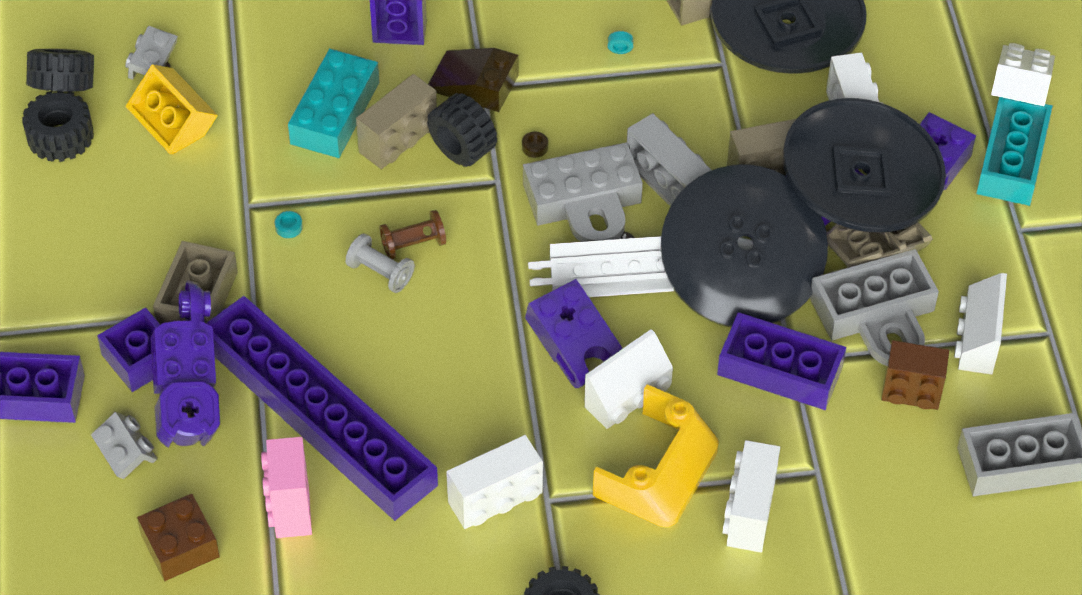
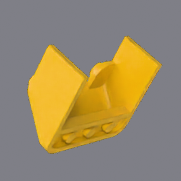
M646 384L642 414L676 428L678 432L655 470L644 465H636L627 471L624 478H621L596 467L593 478V496L658 526L670 527L678 522L718 452L719 442L716 435L689 402Z

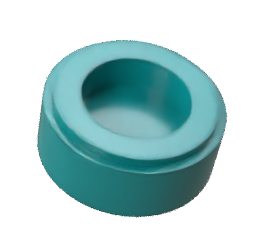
M617 31L608 36V49L611 52L626 54L633 49L634 38L630 33Z
M285 211L280 213L275 219V230L283 238H294L303 229L302 218L296 212Z

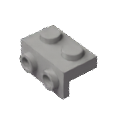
M148 26L144 35L140 34L135 44L136 51L130 53L127 58L125 67L129 68L128 78L133 80L136 73L145 75L152 64L165 67L177 43L178 36Z
M115 412L91 436L116 476L124 479L144 460L154 463L157 457L152 451L154 449L152 443L139 431L141 426L138 421L130 415L124 416Z

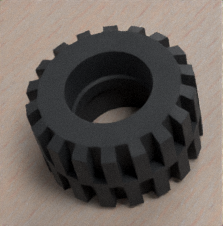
M33 49L27 52L26 85L34 89L67 92L86 91L93 88V54L71 49Z
M49 91L44 96L38 95L35 101H30L28 108H25L23 111L22 123L28 146L33 154L37 153L39 158L44 159L46 157L51 162L55 159L63 162L66 158H70V160L76 158V154L81 155L85 152V148L90 147L91 140L94 137L92 120L87 103L83 102V98L79 95L74 96L73 92L64 93L63 91H57V93H52V91Z
M453 94L432 110L427 117V126L435 144L447 158L463 167L472 166L496 146L497 132L492 120L477 102L465 94Z
M562 566V570L550 567L548 573L542 570L537 573V579L532 578L529 581V588H526L524 595L600 594H598L596 584H591V577L587 574L581 576V570L576 568L573 571H569V566Z

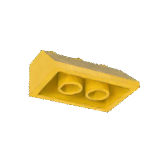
M154 64L150 66L126 104V108L169 154H175L204 137L218 116L173 68Z

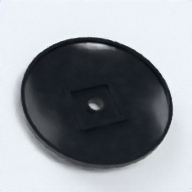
M713 0L711 11L712 22L717 36L734 55L758 68L788 74L822 70L830 67L831 57L852 53L862 39L867 17L864 0ZM787 19L793 23L786 24L782 20Z
M842 98L819 103L803 112L794 121L787 133L783 146L784 170L796 194L822 217L850 229L882 233L910 227L923 220L933 211L944 190L946 179L944 160L933 138L914 119L880 102L859 98ZM855 169H861L867 175H860Z
M729 165L699 176L689 183L675 198L665 217L662 228L661 258L665 274L673 290L695 313L711 322L726 327H732L738 312L773 324L791 316L812 296V279L824 274L827 262V233L821 215L802 201L785 175L761 166ZM742 236L749 237L753 241V247L749 250L741 249L738 246V239Z

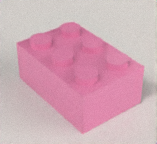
M293 437L266 440L267 452H261L262 469L264 470L263 491L269 527H275L276 538L312 535L309 484L303 438Z

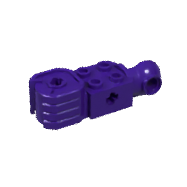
M187 280L185 291L179 292L178 302L180 318H185V321L163 323L154 329L151 336L154 394H160L155 405L156 436L168 448L172 441L179 446H191L201 441L200 443L204 447L212 439L220 425L219 394L214 389L216 385L213 327L204 323V317H209L211 313V296L209 291H203L199 285Z

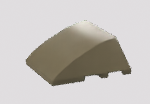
M919 222L902 230L892 232H864L838 224L827 232L829 247L848 268L913 249L919 251L927 247L933 240L932 236Z

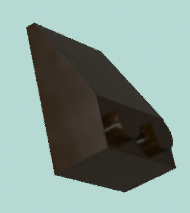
M497 48L448 50L428 85L434 88L437 94L450 97L455 93H462L467 97H471L482 108L500 112L519 76V55Z

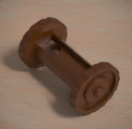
M437 210L430 211V220L390 231L386 224L379 226L381 242L385 253L392 260L396 258V250L436 239L439 246L446 245L444 226ZM428 226L431 228L430 235L423 233L424 227Z

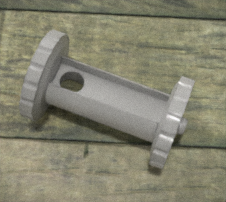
M365 233L359 235L348 249L345 260L346 265L351 268H357L362 263L388 278L389 290L394 293L402 291L413 275L414 261L405 258L398 263L371 248L372 239L369 235Z

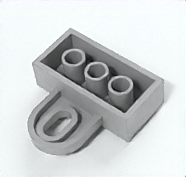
M627 142L523 164V186L537 226L567 219L572 234L580 242L619 239L625 229V214L622 207L640 204L642 201L643 183ZM595 214L602 216L607 229L604 231L595 230L589 217Z
M916 249L814 277L811 285L813 294L810 300L831 341L860 333L871 356L879 363L887 366L891 344L886 336L887 334L895 333L906 343L925 344V336L916 316L935 310L939 291Z

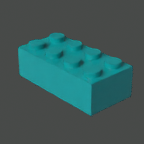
M329 48L288 122L290 144L340 158L357 126L356 118L365 111L379 85L378 62Z
M999 97L976 194L1030 206L1053 105L1045 104L1041 106Z

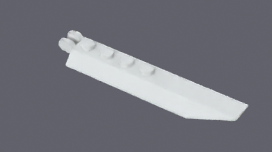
M661 236L550 244V261L528 263L529 269L532 270L551 268V278H533L530 280V286L552 285V290H555L577 279L588 297L674 291L668 281L662 263ZM739 238L737 241L738 246L743 250H749L753 247L752 240Z

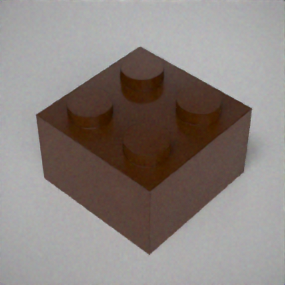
M892 340L881 401H887L896 405L917 406L921 409L938 410L946 380L950 350Z
M189 494L137 517L141 536L164 582L220 557L216 537L193 494Z

